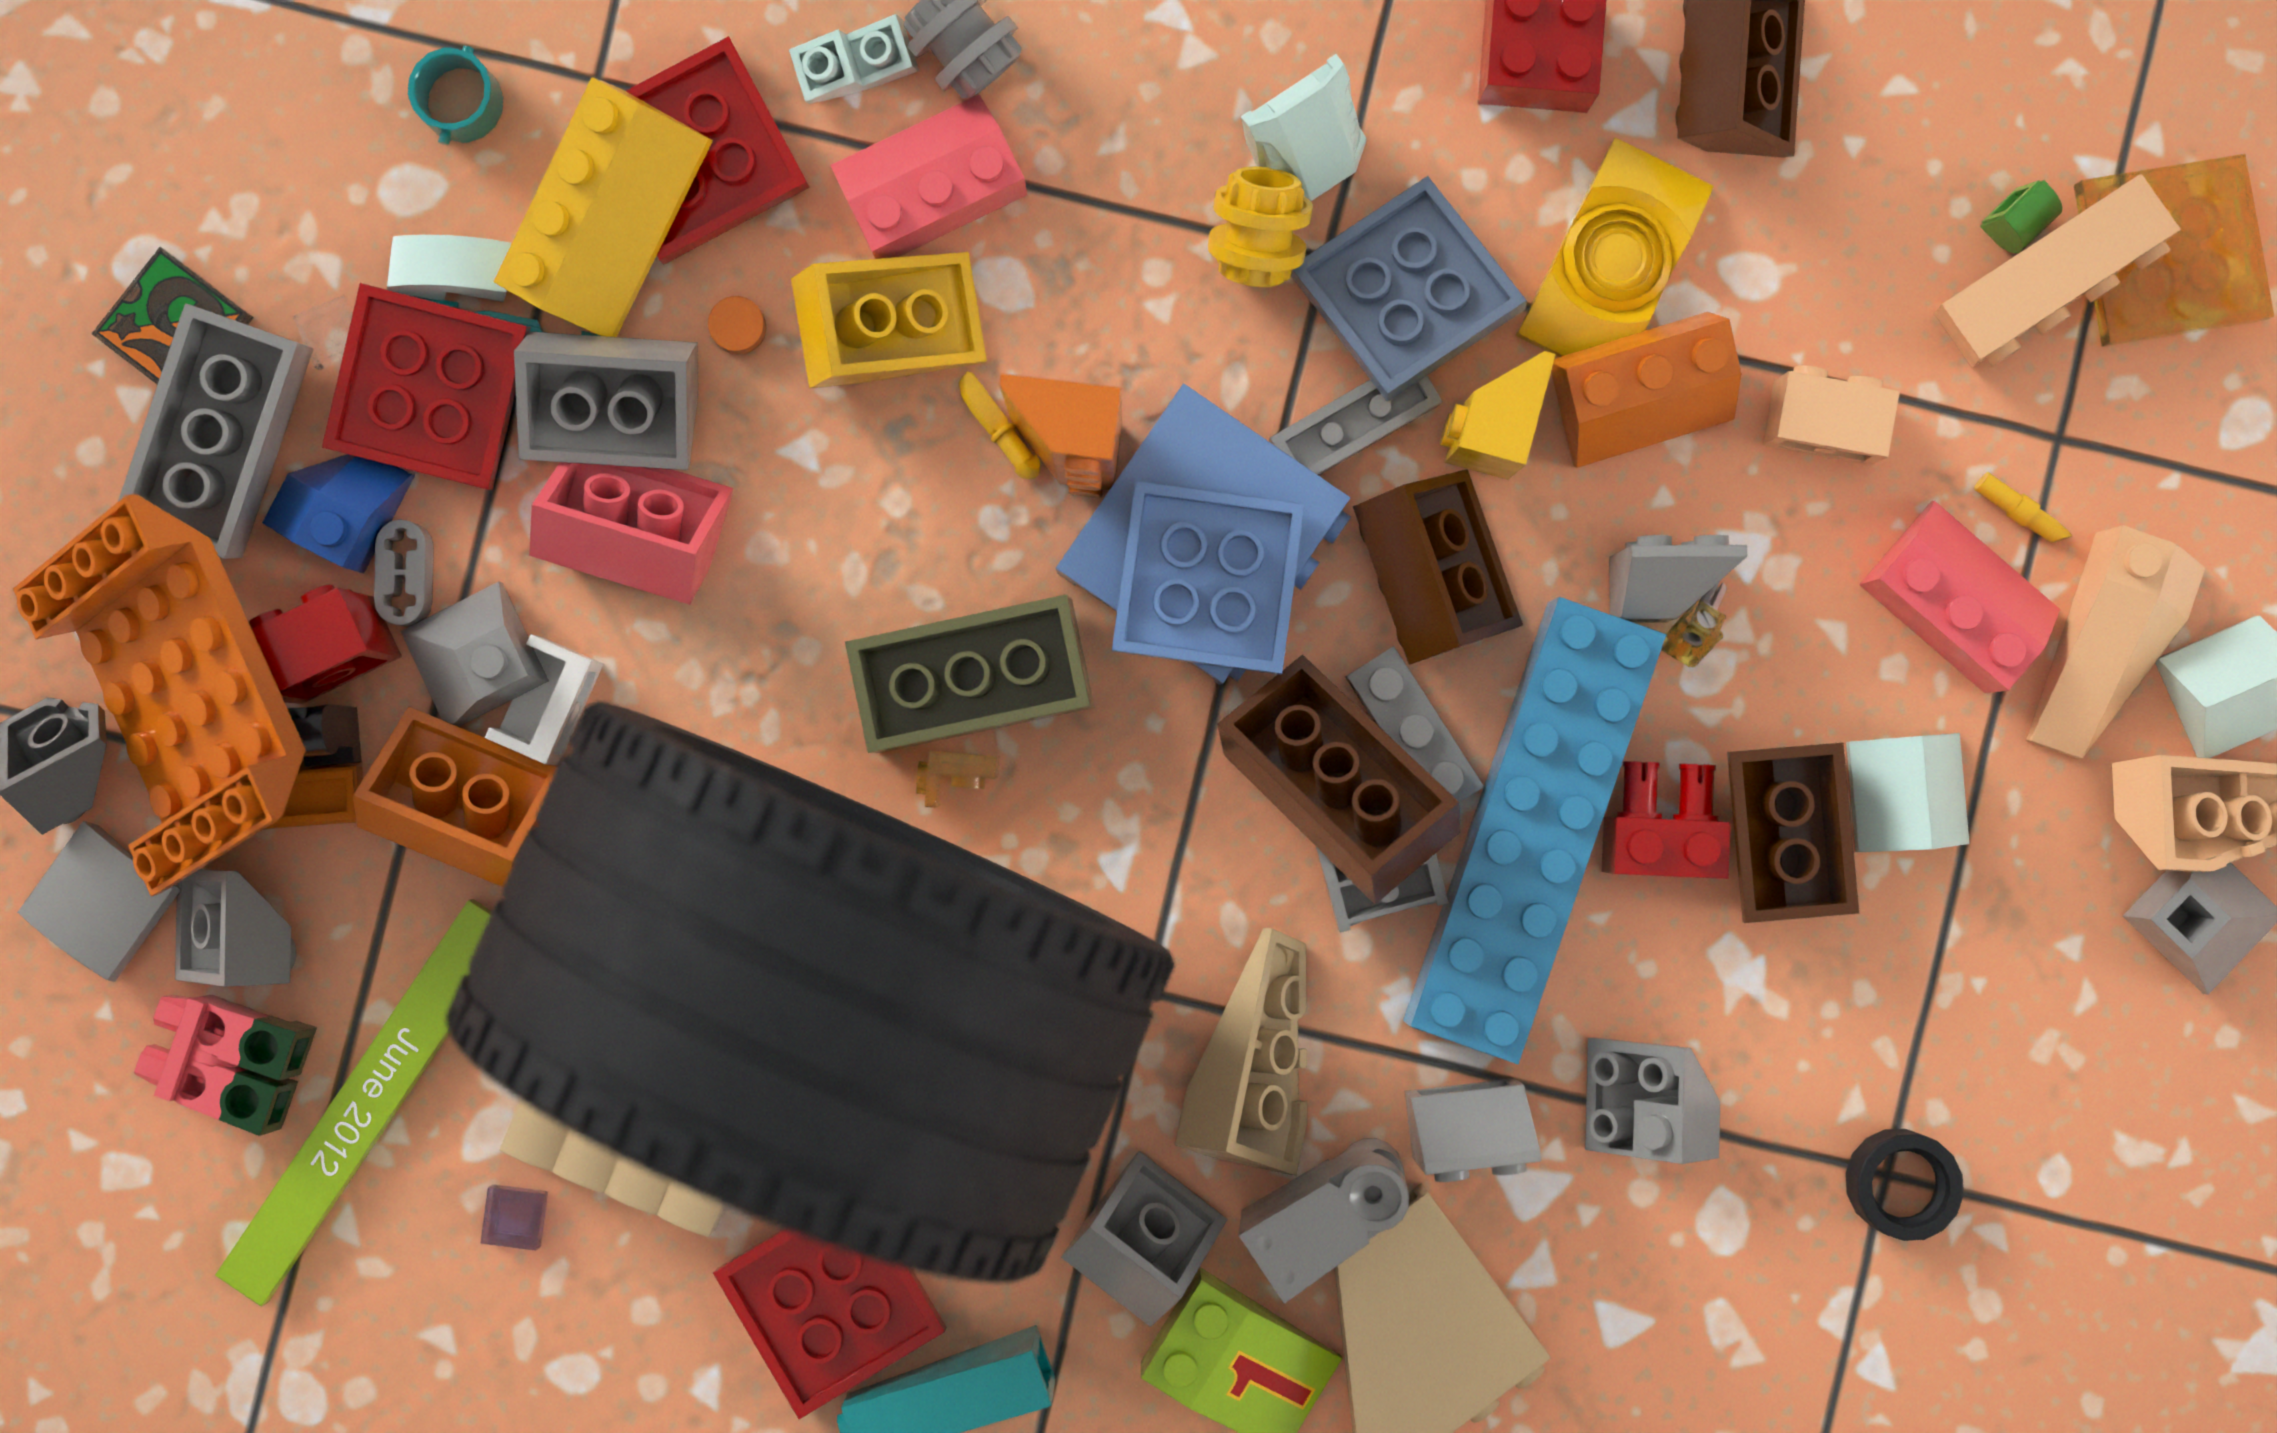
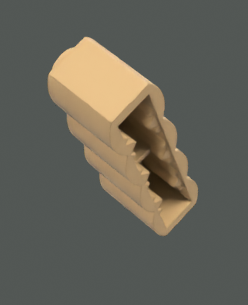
M519 1101L499 1149L503 1153L524 1163L551 1171L577 1185L604 1193L625 1205L657 1215L671 1224L709 1237L716 1230L725 1208L722 1204L676 1185L591 1143L522 1101Z

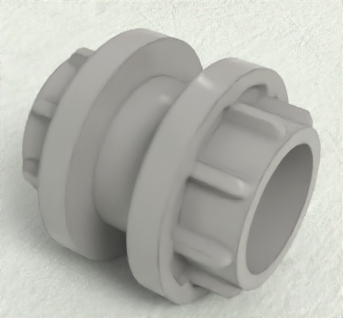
M921 0L905 16L904 27L913 38L907 47L916 58L921 57L930 50L945 67L935 78V81L943 91L953 87L961 98L971 99L996 80L1020 57L1021 46L1012 36L1018 27L1009 16L995 24L981 7L987 0Z

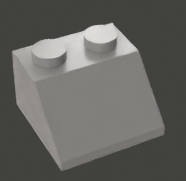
M1139 1151L1086 1218L1061 1258L1151 1327L1182 1298L1228 1219Z

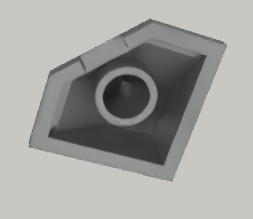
M47 697L0 723V796L42 835L61 824L74 822L92 808L107 746L105 711L95 703L83 702L77 708L69 707L62 699Z

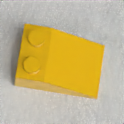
M969 252L813 263L791 278L809 389L867 383L987 362Z

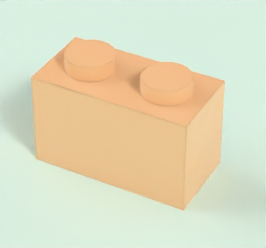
M1795 366L1793 371H1788L1774 380L1763 445L1869 465L1889 457L1900 391L1882 388V380L1869 376H1850L1848 381L1827 378V370L1814 366Z

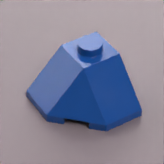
M346 454L288 473L262 523L291 542L342 568L364 574L375 554L377 534L383 526L392 521L415 475L396 466Z

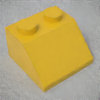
M1544 351L1475 390L1463 405L1456 404L1453 413H1448L1441 434L1440 445L1448 447L1444 463L1507 480L1522 469L1527 463L1556 354Z

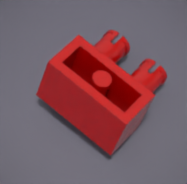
M1623 761V812H1617V817H1604L1602 872L1623 875L1729 879L1731 822H1718L1719 816H1713L1714 771H1716V765L1679 764V814H1673V820L1662 819V813H1657L1658 768H1660V763Z

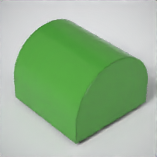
M2038 180L2016 188L1982 221L1983 224L1980 227L2001 248L2011 253H2020L2062 213V203L2058 195L2045 180Z

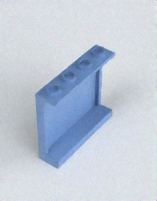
M1183 383L1056 567L1057 574L1075 586L1077 584L1117 612L1136 480L1305 504L1294 586L1301 590L1320 563L1311 557L1314 550L1323 538L1333 544L1351 518L1350 515L1342 511L1350 497ZM1192 663L1214 678V682L1220 686L1228 676L1238 682L1246 671Z

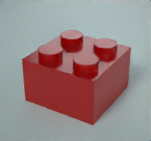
M1486 0L1478 104L1587 113L1600 93L1607 0Z
M332 584L320 586L303 594L300 597L302 605L285 613H282L281 609H275L262 613L248 622L285 703L304 704L402 657L386 621L376 611L374 597L354 592L351 589L334 588Z

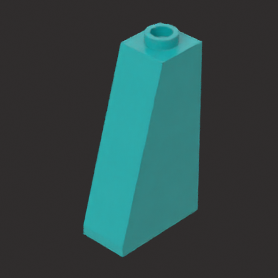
M1034 1325L848 1393L841 1406L842 1413L837 1415L838 1428L840 1433H962L1052 1406L1055 1375L1038 1327Z

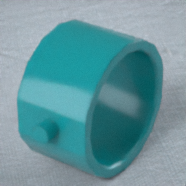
M463 46L462 50L444 47L428 53L416 63L409 77L408 97L412 108L439 136L438 142L443 145H449L450 140L469 143L483 138L496 126L503 111V94L498 81L479 59L473 55L474 49L469 46ZM457 68L472 69L480 73L484 81V98L475 113L468 119L457 123H441L432 119L428 108L429 93L434 82L439 77Z

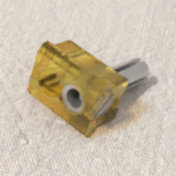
M1718 582L1666 633L1661 649L1663 652L1688 667H1696L1723 638V633L1720 629L1726 618V615L1717 611L1727 589L1724 583L1717 588Z

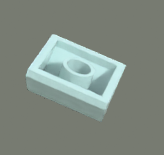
M2260 615L2161 656L2155 664L2198 758H2212L2277 730V632Z
M1960 733L1846 742L1855 852L1929 850L1970 844Z

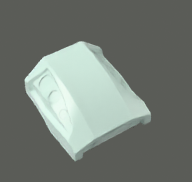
M1337 54L1327 59L1326 64L1253 112L1250 110L1241 116L1246 144L1257 167H1269L1295 175L1302 182L1304 196L1310 201L1316 199L1356 172L1367 141L1359 127L1357 114L1352 102L1349 75L1344 63Z

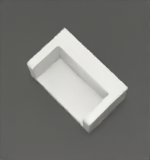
M530 634L526 645L535 648L534 651L549 682L513 699L500 728L489 727L485 738L543 764L559 765L603 667V663L546 638Z

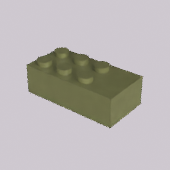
M1067 594L845 642L868 753H883L1095 708L1073 601Z

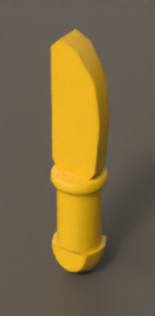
M967 371L961 377L958 384L961 397L971 413L985 430L992 435L991 441L997 443L1015 467L1014 472L1023 479H1035L1040 474L1039 458L1037 455L1033 456L1015 432L1014 424L1008 423L1007 417L974 373Z

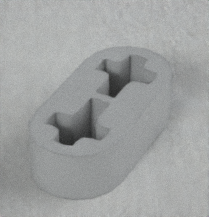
M400 519L389 522L377 534L375 543L374 603L376 611L388 623L404 627H410L426 619L431 611L433 600L434 547L432 537L425 528L411 521ZM406 531L408 538L417 541L416 550L407 551L406 567L404 570L402 554L394 552L392 546L393 542L403 539L404 532ZM403 578H405L406 593L416 598L415 606L406 607L404 616H402L401 609L391 605L392 597L400 596L402 593Z

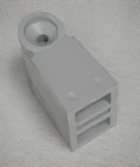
M1377 1138L1359 1140L1351 1144L1341 1155L1332 1160L1327 1159L1241 1211L1239 1237L1284 1304L1368 1245L1369 1239L1379 1232L1395 1227L1404 1218L1409 1207V1193L1405 1181L1403 1163L1398 1152L1389 1143Z

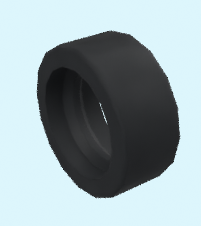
M1905 1128L1884 1129L1866 1138L1852 1153L1845 1173L1847 1196L1856 1214L1872 1228L1902 1241L1925 1240L1942 1232L1957 1216L1964 1196L1963 1174L1953 1154L1938 1141ZM1911 1151L1921 1155L1930 1163L1935 1173L1936 1187L1931 1201L1920 1213L1911 1217H1897L1888 1214L1877 1204L1873 1195L1872 1181L1877 1167L1887 1156L1895 1152Z

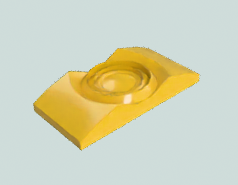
M1615 137L1516 336L1561 357L1645 331L1661 294L1695 231L1714 186Z

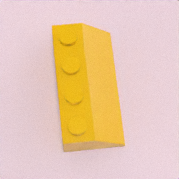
M591 77L493 282L545 312L600 336L617 337L713 140L626 91Z

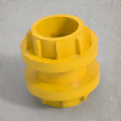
M1252 166L1237 169L1229 174L1227 185L1216 190L1213 204L1215 213L1227 220V223L1218 225L1210 231L1208 251L1217 259L1219 264L1218 271L1225 278L1233 282L1253 287L1280 285L1291 278L1293 269L1300 267L1304 263L1306 243L1299 236L1295 235L1293 230L1302 229L1310 224L1313 204L1304 196L1302 182L1299 178L1286 171Z

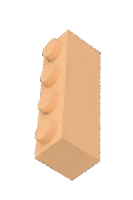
M2140 174L1941 304L1934 314L1971 367L1984 359H1987L1990 365L1994 366L2021 348L2016 338L2033 327H2036L2042 335L2071 316L2066 306L2085 294L2091 303L2121 283L2115 274L2130 264L2135 263L2141 271L2170 252L2171 249L2166 241L2181 229L2146 179Z

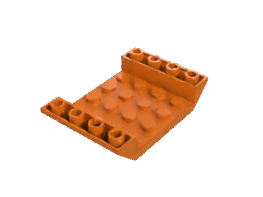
M137 494L125 495L16 585L13 590L17 597L18 610L21 616L28 622L36 640L75 631L80 639L82 654L94 670L103 691L105 705L116 719L126 742L127 754L132 763L137 766L149 793L150 805L162 822L128 845L133 856L134 869L137 875L144 880L152 897L163 893L281 819L306 749L211 538Z

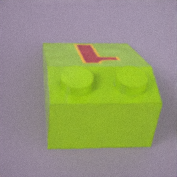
M1199 1267L1182 1298L1177 1302L1141 1361V1378L1189 1409L1238 1433H1297L1343 1358L1335 1351Z

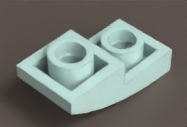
M896 14L848 34L837 29L789 49L805 102L808 104L864 91L919 71L915 56L907 47L910 40L904 27L903 19Z
M455 235L393 236L386 290L444 301L446 292L503 302L507 290L493 281L511 246V242Z

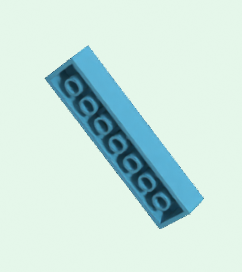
M1561 597L1547 602L1447 892L1449 903L1442 906L1403 1019L1410 1027L1519 1065L1666 634Z

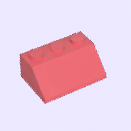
M980 94L830 165L875 259L904 255L1027 196L1025 178L999 125Z
M560 462L532 503L529 556L690 605L709 571L732 498L733 488L673 469Z
M1936 501L1928 504L1859 584L1984 693L2009 691L2046 648L2061 610Z

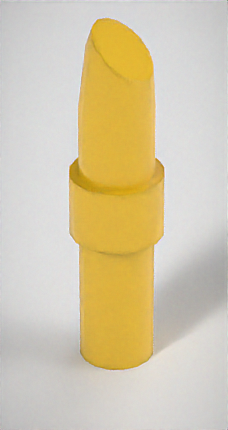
M1986 472L1976 483L1975 491L2007 512L2006 516L2020 526H2027L2051 543L2072 537L2071 533L2062 524L2040 508V504L2024 493L2019 494L1991 473Z

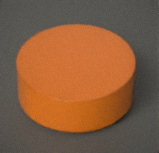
M730 296L720 300L712 308L708 318V329L712 339L724 351L738 355L746 354L755 350L762 343L766 334V320L759 307L753 301L742 296Z

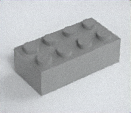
M185 303L119 500L125 495L137 494L211 538L219 557L223 559L242 558L314 348Z

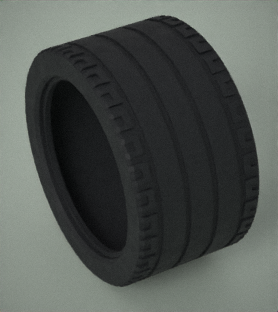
M599 701L586 706L569 741L573 747L571 755L562 756L537 811L536 820L539 822V825L528 831L504 884L502 895L505 899L495 904L470 959L469 974H465L462 977L446 1013V1025L457 1048L478 1070L497 1085L564 1128L661 1178L766 1223L860 1256L940 1277L979 1283H1012L1039 1273L1059 1232V1228L1056 1225L1064 1220L1089 1164L1090 1153L1088 1150L1096 1147L1122 1089L1119 1077L1129 1073L1154 1016L1153 1011L1150 1009L1153 1001L1161 1000L1173 972L1175 963L1171 952L1134 929L1057 891L944 839L785 770L679 727L618 705Z

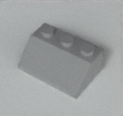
M529 332L514 350L518 454L520 460L688 470L698 401V342Z

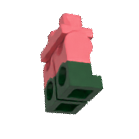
M212 994L193 998L178 995L163 996L159 1000L153 1019L154 1025L176 1032L171 1048L167 1049L156 1044L146 1046L140 1053L134 1070L135 1075L157 1086L154 1096L167 1101L174 1100L182 1106L255 1135L262 1136L282 1129L298 1081L290 1078L301 1075L317 1027L299 1021L289 1022L260 1013L249 1007L228 1002L226 999Z

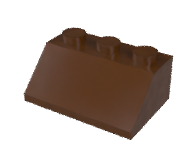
M1684 0V46L1679 59L1682 74L1680 104L1675 115L1678 139L1707 152L1783 158L1794 156L1805 0Z
M1468 469L1404 484L1353 506L1359 523L1360 535L1366 543L1378 577L1379 588L1385 596L1396 627L1398 642L1404 650L1409 665L1523 626Z
M1843 742L1727 752L1743 923L1859 914Z

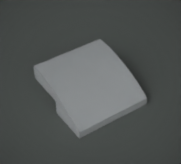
M83 821L17 913L75 960L104 979L115 982L181 890L174 885L163 893L151 897L144 880L137 875L134 869L133 856L99 825Z

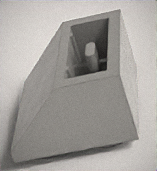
M1512 1078L1405 1091L1412 1158L1426 1175L1434 1174L1435 1181L1453 1182L1465 1180L1470 1177L1469 1170L1490 1167L1492 1168L1493 1175L1520 1174L1527 1171L1526 1163L1541 1162L1540 1147L1524 1085L1517 1079Z

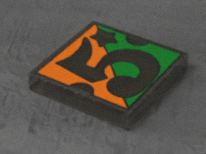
M159 247L91 334L158 385L185 303L249 325L254 317L169 251Z

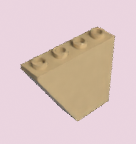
M1422 1184L1409 1192V1207L1404 1218L1395 1227L1376 1234L1369 1239L1368 1245L1334 1268L1353 1433H1453L1469 1420L1477 1423L1492 1414L1499 1406V1397L1515 1385L1518 1389H1521L1533 1383L1544 1372L1543 1364L1551 1359L1550 1355Z

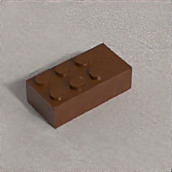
M1303 654L1286 667L1281 675H1276L1217 723L1224 756L1374 904H1377L1460 833L1459 801Z

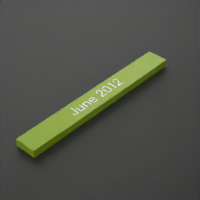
M471 899L467 901L215 1274L219 1279L262 1307L270 1301L450 1034L445 1021L446 1013L462 977L465 974H469L470 959L492 913L491 910L476 900Z

